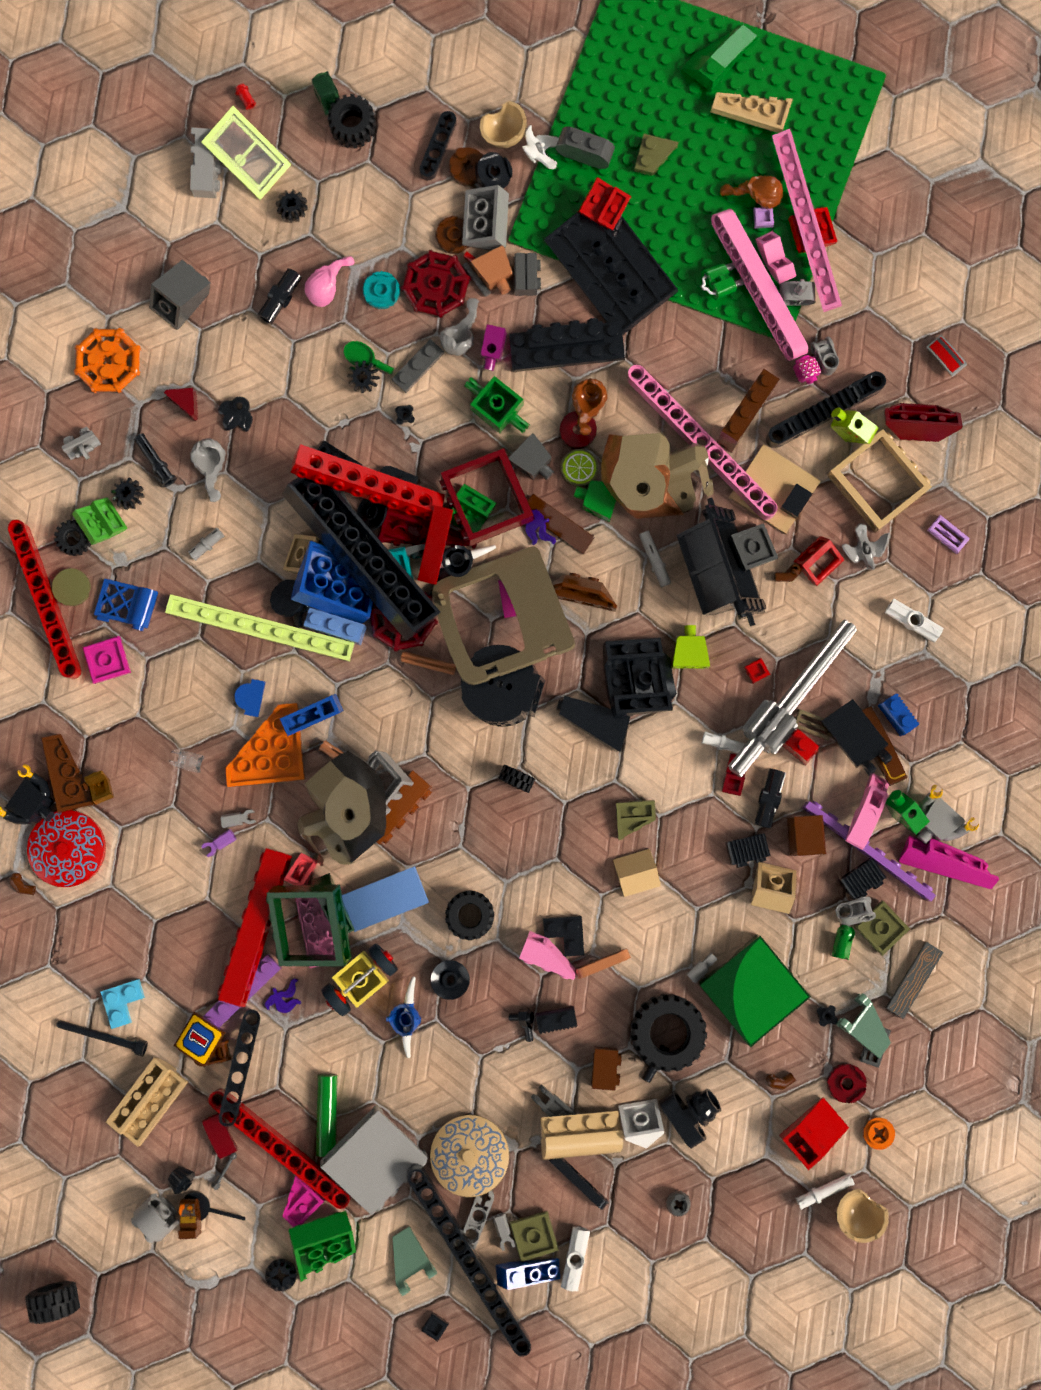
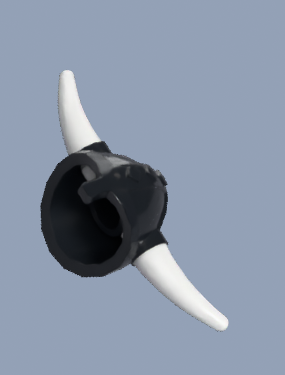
M451 545L443 553L440 568H444L451 576L462 577L471 570L475 558L494 550L496 546L492 545L468 550L462 545Z

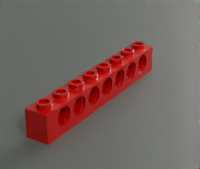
M301 444L295 452L290 473L300 478L313 480L318 484H324L333 487L335 490L351 493L353 496L386 505L391 509H397L408 515L421 517L426 521H431L434 505L443 507L445 494Z

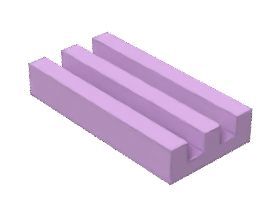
M941 515L937 517L927 530L956 554L960 552L970 539ZM941 522L944 526H946L949 530H951L963 541L960 542L957 538H955L950 532L945 530L938 523ZM934 528L938 529L941 533H943L946 537H948L951 541L958 545V547L955 546L952 542H950L947 538H945Z

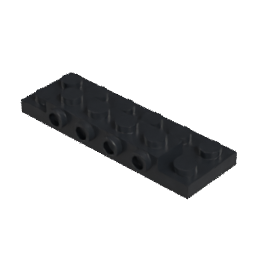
M591 318L587 320V323L573 320L568 322L569 325H561V323L555 322L551 323L550 327L543 328L542 325L538 324L531 326V329H527V332L511 333L509 337L513 372L625 360L621 321L602 323L597 318Z

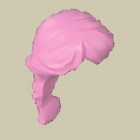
M352 256L335 260L329 266H322L311 274L305 283V294L311 303L318 307H324L333 300L336 292V275L341 266H351L355 263Z

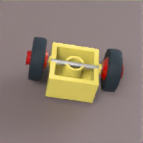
M374 944L368 950L373 960L363 951L332 977L341 988V991L337 990L330 983L321 989L327 1005L341 1016H345L351 1010L350 1005L346 1001V996L357 1008L389 981L381 970L388 976H392L397 972L398 969L393 962L394 958L387 950L384 951L378 944Z

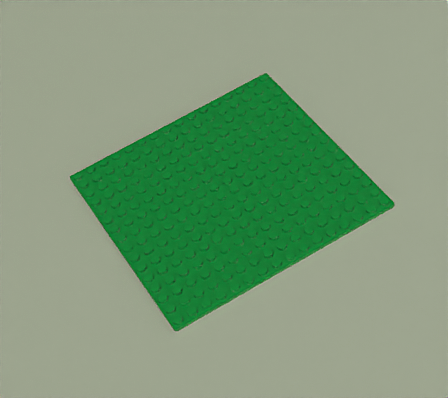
M601 0L549 136L559 138L564 127H573L605 138L615 147L608 168L598 169L562 156L556 150V146L547 148L545 154L556 161L557 166L555 169H549L538 161L509 236V243L559 261L544 241V238L578 212L594 180L598 177L612 187L616 186L631 196L622 213V217L678 289V292L670 297L668 301L775 339L745 284L737 287L735 293L717 300L713 299L711 294L701 288V285H703L702 270L719 263H724L725 265L733 263L711 222L713 214L727 209H732L735 212L779 294V283L773 278L766 267L757 246L756 238L771 231L780 236L785 257L793 262L796 277L785 282L800 281V279L810 282L813 276L806 252L798 254L788 220L795 213L772 135L777 134V132L711 113L716 93L741 94L742 97L754 95L762 99H769V97H777V100L793 99L783 131L791 130L813 208L828 207L831 221L833 222L886 74L681 0ZM741 25L746 26L757 35L754 42L711 92L682 70L695 53ZM644 134L679 142L677 149L659 166L653 176L634 172ZM752 176H772L780 180L783 187V196L780 204L773 208L774 226L754 228L753 209L760 208V204L756 203L750 194L721 196V187L724 184H730L733 188L738 187L746 180H750ZM736 268L729 271L728 276H732L734 281L741 279ZM787 306L796 322L801 306Z

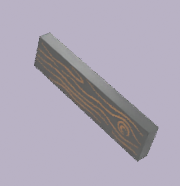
M925 941L887 1004L886 1009L904 1019L944 952Z

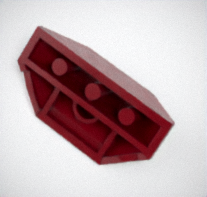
M899 403L884 409L885 424L900 440L939 442L963 427L961 413L953 412L938 405Z

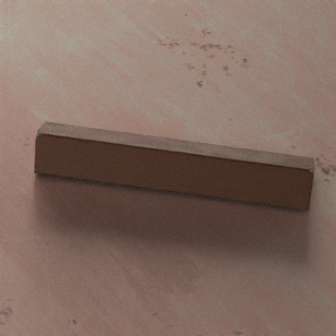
M535 494L531 495L528 500L531 510L537 509L544 516V519L549 518V522H546V529L581 554H584L595 537Z

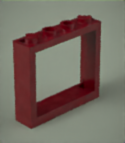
M504 448L441 472V480H439L442 491L446 490L448 497H446L447 503L450 508H454L455 514L453 516L456 524H461L463 529L460 531L462 538H464V541H468L470 546L533 521L534 515ZM499 461L521 511V515L473 533L450 479Z

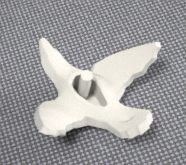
M528 126L524 133L527 142L526 146H522L524 152L533 163H536L535 159H537L547 168L555 169L557 162L549 158L545 154V150L549 147H555L559 138L548 135H537L535 137L532 132V126Z

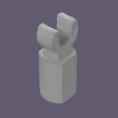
M246 810L243 814L237 812L221 815L222 828L243 825V822L247 824L256 823V820L250 821L248 819V815L255 813V811Z
M710 953L702 962L699 961L686 975L696 984L709 971L708 968L716 962L717 958Z
M506 1214L494 1215L492 1218L498 1237H501L500 1247L502 1251L505 1250L504 1243L506 1241L511 1242L512 1248L515 1247V1240L509 1235L511 1230Z

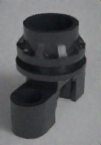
M708 1088L686 1096L687 1105H685L675 1091L659 1100L662 1111L690 1149L707 1139L704 1130L699 1124L704 1127L707 1126L709 1122L715 1119L716 1114L721 1112L718 1099Z

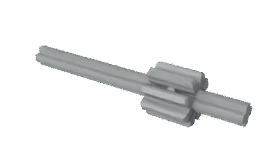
M845 619L840 623L778 703L764 700L742 727L744 735L749 740L728 765L733 773L742 777L762 750L772 754H776L798 727L796 719L791 715L792 712L857 630L853 623H849Z

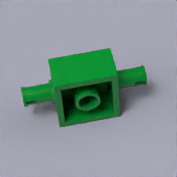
M495 376L485 387L481 386L472 377L468 379L469 382L467 381L464 387L477 396L470 404L473 413L499 434L510 423L521 431L522 434L526 431L525 429H528L530 424L517 415L524 406V399ZM494 403H495L496 405L500 403V407H498V406L494 407Z

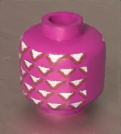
M806 355L795 361L796 364L793 366V370L800 383L806 382L809 385L818 380L817 376L820 375L821 369L815 357Z

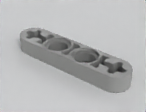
M493 1190L489 1191V1197L491 1198L486 1199L484 1204L485 1207H488L487 1209L481 1206L482 1196L475 1197L463 1228L464 1233L468 1229L476 1231V1238L469 1239L474 1249L477 1246L494 1201ZM481 1210L484 1213L483 1219L475 1220L473 1212ZM459 1239L457 1246H461L463 1244L462 1240ZM468 1256L464 1259V1261L467 1263L471 1260L472 1257Z

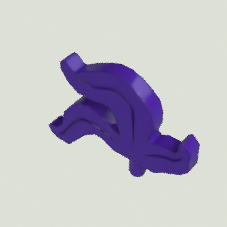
M532 510L535 520L527 523L525 528L526 534L532 540L531 544L535 545L538 542L536 530L539 528V538L544 541H550L554 545L556 543L555 537L546 532V522H549V518L544 519L539 510Z
M298 979L291 980L287 991L277 992L276 988H273L274 994L265 1002L266 1009L270 1010V1006L275 1003L276 1009L279 1012L288 1013L296 1004L300 1005L301 1001L299 999H292L289 1002H285L282 997L290 998L294 996L296 991L295 984L298 982Z

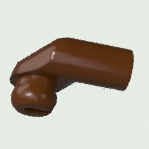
M795 563L785 572H775V582L794 581L801 573V566Z
M13 873L9 878V884L17 893L34 895L36 886L24 884L21 881V874Z
M791 1072L782 1079L776 1078L774 1074L766 1077L768 1086L779 1090L787 1088L796 1081Z

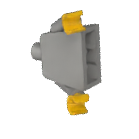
M932 785L931 793H928L919 803V807L930 822L917 837L925 844L932 837L938 841L943 840L947 842L958 839L969 831H976L980 824H977V826L970 824L975 818L971 817L967 824H964L966 820L940 798L943 794V789L940 792H934L937 785Z

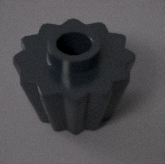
M182 1166L172 1171L168 1177V1182L174 1194L186 1191L192 1185L195 1172Z

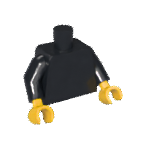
M24 764L22 766L27 769V773L24 774L20 770L17 773L20 777L25 778L5 806L7 811H3L0 806V816L4 820L16 825H27L32 823V821L39 823L42 818L45 821H50L54 816V812L49 809L53 799L50 797L51 792L48 783L35 772H30V766Z

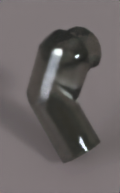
M305 605L299 613L293 614L295 615L293 616V627H303L302 615L312 607Z

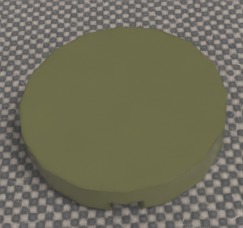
M68 568L60 571L55 576L52 582V592L58 602L66 606H78L89 597L91 583L82 571Z

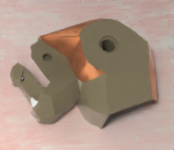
M662 432L628 436L609 434L602 457L601 479L610 494L634 518L684 515L685 512L690 511L694 507L696 500L691 480V473L695 470H698L700 473L703 490L707 497L711 496L714 492L713 480L709 479L707 470L709 456L704 445L692 443L670 453V444Z

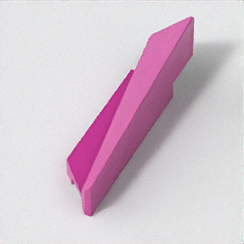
M909 835L899 858V862L987 889H992L999 880L998 876L990 874L987 870L989 865L985 860L933 838L925 844Z

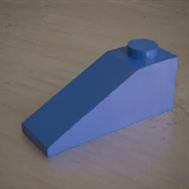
M334 694L282 717L280 721L287 736H290L344 710L337 694Z

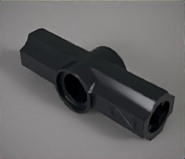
M288 268L278 284H274L267 296L268 299L258 313V316L268 324H273L282 308H286L289 305L292 293L302 279L296 271Z
M769 768L765 786L762 788L758 804L760 805L755 818V825L771 829L776 809L779 808L782 798L781 790L786 777L785 772Z

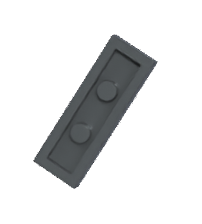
M430 339L392 378V381L407 393L442 357L444 351Z

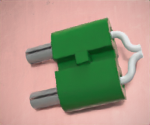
M719 263L701 272L703 283L701 288L711 294L715 300L735 293L737 287L742 286L744 282L742 279L734 281L732 276H728L729 271L735 269L733 263L727 265Z

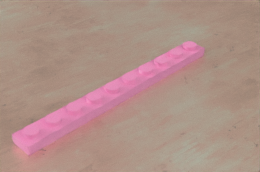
M788 129L772 135L822 309L823 312L841 307L842 303L791 130Z

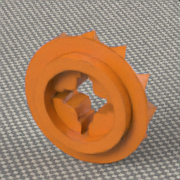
M875 1117L867 1122L864 1127L863 1137L870 1147L883 1150L893 1143L895 1129L885 1118ZM874 1127L879 1130L883 1129L882 1135L884 1140L879 1136L874 1137L876 1134Z

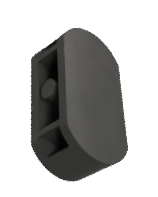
M564 127L558 139L556 150L566 158L598 169H606L609 166L615 147L605 138L573 127Z

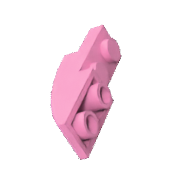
M874 773L869 776L860 806L855 810L845 840L861 850L865 848L888 797L886 793L889 786L888 782Z

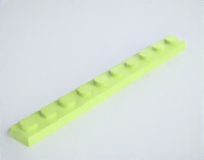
M171 594L165 611L166 614L350 662L355 645L354 642Z

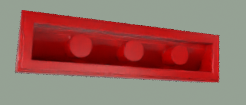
M434 505L418 581L437 584L453 509Z

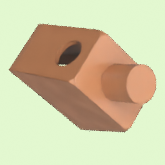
M503 245L471 261L472 268L488 287L489 291L498 288L501 295L511 291L508 282L513 279V273Z

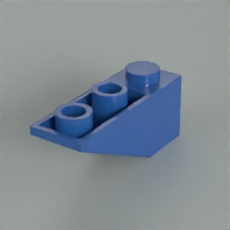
M559 1258L526 1260L523 1262L512 1261L497 1264V1285L510 1290L560 1279Z

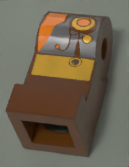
M198 1198L181 1199L179 1203L180 1230L178 1231V1239H196L202 1233Z

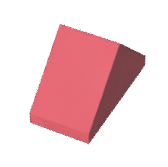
M300 853L284 880L293 885H307L318 861Z

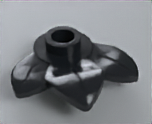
M236 397L233 401H224L219 406L218 412L224 415L223 426L226 431L232 430L238 425L245 432H248L251 428L253 417L249 412L250 403L245 397ZM238 403L243 405L241 410L237 408Z

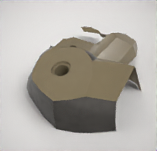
M346 751L329 761L305 783L311 799L320 809L301 816L297 826L301 837L307 840L316 852V859L320 866H323L324 859L312 842L311 836L318 835L323 840L333 860L339 864L349 865L355 863L353 862L385 835L386 798L383 781L373 768L350 751Z

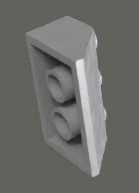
M499 185L465 191L462 241L464 246L487 250L496 249L502 245L506 248L509 193Z

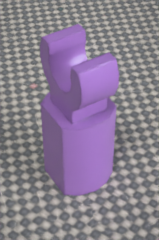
M228 829L214 838L212 843H204L201 847L204 849L210 846L211 852L207 854V857H212L217 849H223L236 841L237 838L232 830Z

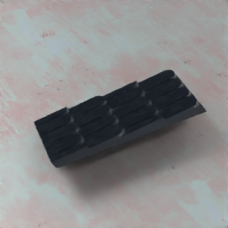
M577 212L544 238L551 251L585 293L606 323L621 321L623 335L678 292L676 286L622 215L612 231Z

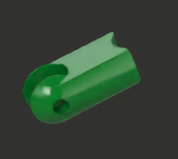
M841 925L837 929L832 957L849 960L852 942L855 937V931L851 926Z

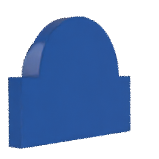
M252 679L251 684H243L236 690L235 702L240 708L245 710L244 715L259 717L265 681Z

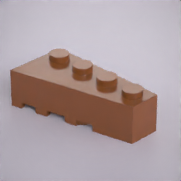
M413 770L408 776L414 784L412 786L402 785L398 790L402 797L399 800L391 799L387 804L391 811L386 815L385 835L377 841L379 845H382L383 842L387 844L393 837L391 833L396 828L399 830L406 823V820H404L408 814L413 815L419 808L417 804L422 799L425 801L432 794L430 791L432 786Z

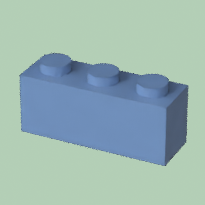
M309 608L304 623L306 629L354 642L360 646L366 631L364 624L313 608Z

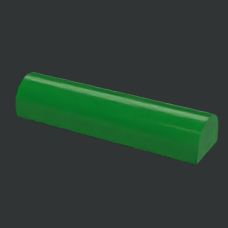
M318 1075L316 1156L324 1157L336 1145L338 1075Z

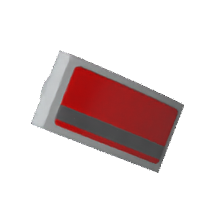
M942 335L926 346L927 350L939 361L940 365L951 377L967 366L961 355Z

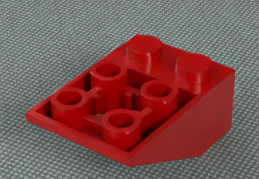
M822 1097L779 1136L809 1171L824 1158L849 1127L826 1099Z

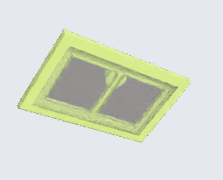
M234 106L227 111L201 141L259 200L263 198L291 165Z

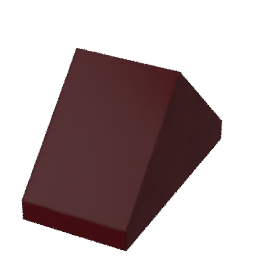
M193 388L164 391L167 398L194 421L198 420L197 393Z

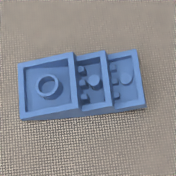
M416 867L409 868L342 895L343 903L355 929L354 932L429 903Z

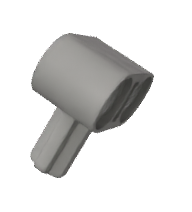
M800 279V281L779 284L780 295L786 306H803L816 303L814 282Z

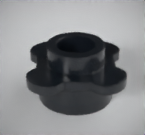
M413 406L396 407L395 412L398 417L396 422L399 425L415 421L412 413L414 410Z
M833 1005L817 1009L816 1012L820 1019L819 1025L824 1027L826 1024L832 1023L835 1025L838 1022V1018L835 1016L836 1008Z

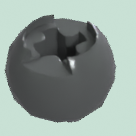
M674 1191L667 1197L666 1208L670 1214L680 1217L686 1215L690 1210L691 1200L686 1193ZM674 1201H682V1207L679 1208L678 1206H675L676 1204Z

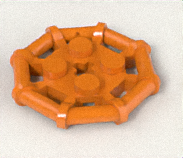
M94 328L92 333L79 345L75 346L76 362L74 373L91 388V392L120 393L125 386L141 373L139 371L141 347L122 328ZM102 337H115V338H114V341H113V342H110V341H108V340L103 341V338H102ZM97 339L98 344L91 350L86 349ZM123 341L129 349L124 351L119 346L120 342ZM84 354L88 356V357H87V360H88V365H87V366H83V356H84ZM128 356H132V367L127 365ZM106 357H112L110 365L108 363L104 365ZM92 371L97 378L93 381L86 373ZM127 371L128 374L119 381L118 378ZM110 379L113 380V384H102V381Z

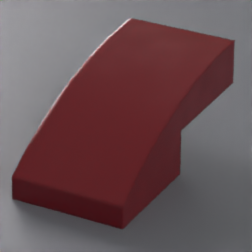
M730 752L722 792L741 796L746 772L742 777H739L729 769L728 765L737 755Z
M219 1113L202 1120L206 1134L219 1159L238 1151V1147L229 1133V1127H225L219 1122Z

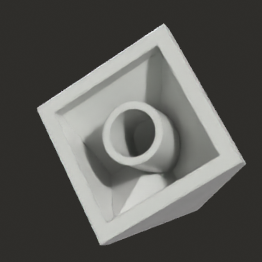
M657 1099L618 1105L626 1141L648 1148L664 1134Z

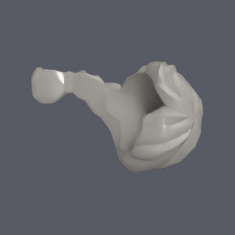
M469 298L466 305L469 310L467 316L457 325L447 327L440 332L441 346L447 353L460 356L474 345V337L470 329L477 318L478 299Z
M206 438L194 444L190 452V460L194 467L205 477V489L208 492L210 502H217L221 498V494L218 490L214 489V485L217 482L219 472L222 470L226 452L217 441Z

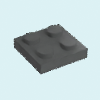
M764 523L729 536L743 572L778 559Z

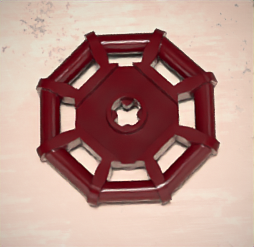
M429 250V252L416 260L407 263L401 291L405 293L413 306V311L443 318V315L465 304L464 299L468 283L471 279L456 255L451 256ZM430 260L428 267L425 269L419 268V266ZM435 260L447 262V264H437L435 263ZM454 267L459 276L454 277L450 269ZM413 273L418 274L416 283H411ZM438 279L440 286L433 287L430 283ZM455 283H461L458 295L453 292ZM412 290H418L421 296L419 300L416 299ZM449 297L454 300L442 307L441 302L447 301ZM425 301L437 303V308L426 306L424 303Z
M426 594L428 598L432 601V595ZM374 603L372 605L370 615L372 636L394 649L395 652L416 646L422 647L435 625H438V621L435 618L433 622L424 628L420 636L416 634L413 636V640L401 642V634ZM377 615H383L384 626L379 627ZM389 630L396 635L395 641L383 633Z

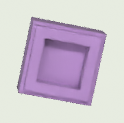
M760 207L753 209L754 228L774 226L773 208L766 209Z

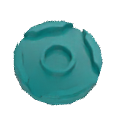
M379 271L373 273L369 278L367 277L363 285V295L366 302L373 308L387 309L398 301L400 286L391 273Z

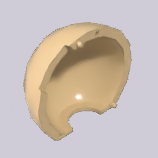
M512 101L502 104V108L498 113H488L482 116L480 122L482 137L491 146L501 149L516 145L524 137L527 127L524 110L519 104Z
M856 1189L848 1192L840 1200L837 1208V1221L841 1231L848 1238L856 1242L869 1243L878 1240L885 1233L889 1223L888 1210L869 1198L862 1190Z

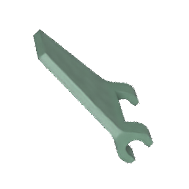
M861 993L854 1000L864 1008L852 1024L846 1018H840L836 1025L880 1059L891 1042L873 1003L865 994Z
M410 1226L392 1237L396 1285L402 1296L410 1291V1287L405 1280L423 1268L429 1279L437 1274L435 1267L428 1259Z

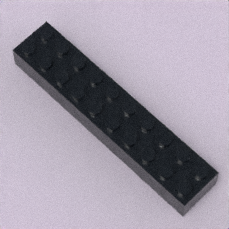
M300 477L287 484L282 496L406 641L435 620L441 613L337 490L333 487Z

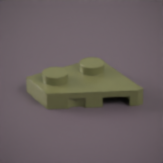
M644 134L634 172L653 176L659 166L677 149L679 142Z
M655 800L616 802L618 840L624 839L625 836L638 831L644 825L656 820Z

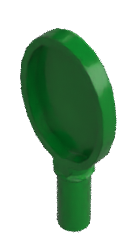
M351 341L344 347V356L351 364L355 365V362L362 364V361L366 360L367 366L373 363L375 368L390 375L392 374L394 368L375 359V353L365 343Z

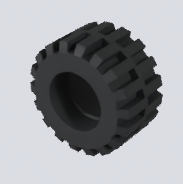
M350 94V97L342 95L343 98L340 99L338 97L336 104L332 103L330 105L331 109L328 110L329 117L327 118L331 134H333L335 141L338 140L340 145L345 144L346 148H350V146L358 148L357 145L362 147L365 145L364 142L367 141L369 143L371 141L370 136L373 137L375 134L376 120L373 108L360 95L357 97L354 94ZM349 116H358L362 119L354 127H347L342 124Z
M464 891L457 894L448 903L445 911V920L449 930L463 940L481 938L490 930L494 921L493 905L484 894L476 891ZM465 904H474L480 909L482 916L476 926L467 927L460 922L458 913Z
M73 1281L48 1284L31 1291L25 1296L29 1322L33 1324L60 1320L80 1309L76 1282Z

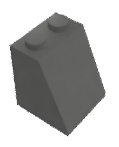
M181 260L151 284L149 308L178 330L209 295L211 282L205 276L199 274L191 265Z

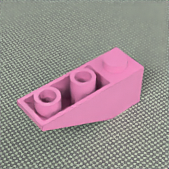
M529 931L519 959H522L527 964L537 965L544 971L557 973L564 979L574 980L576 968L547 937Z

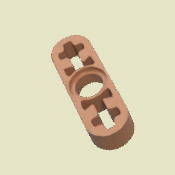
M626 948L575 969L578 979H581L628 960L631 957Z

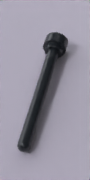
M61 1020L56 1023V1026L60 1029L132 1049V1052L138 1056L143 1057L147 1050L148 1041L145 1040L130 1041Z

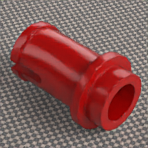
M240 84L235 88V94L240 97L246 110L255 107L256 102L248 91L249 87L245 86V84Z

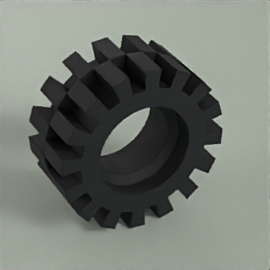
M66 520L67 523L62 522V526L56 528L58 532L54 533L56 536L54 538V541L57 543L56 546L67 555L72 556L82 555L83 551L87 552V547H91V543L77 521ZM72 531H77L80 535V540L75 545H70L67 542V535Z
M505 764L498 776L499 780L527 793L530 792L535 778Z

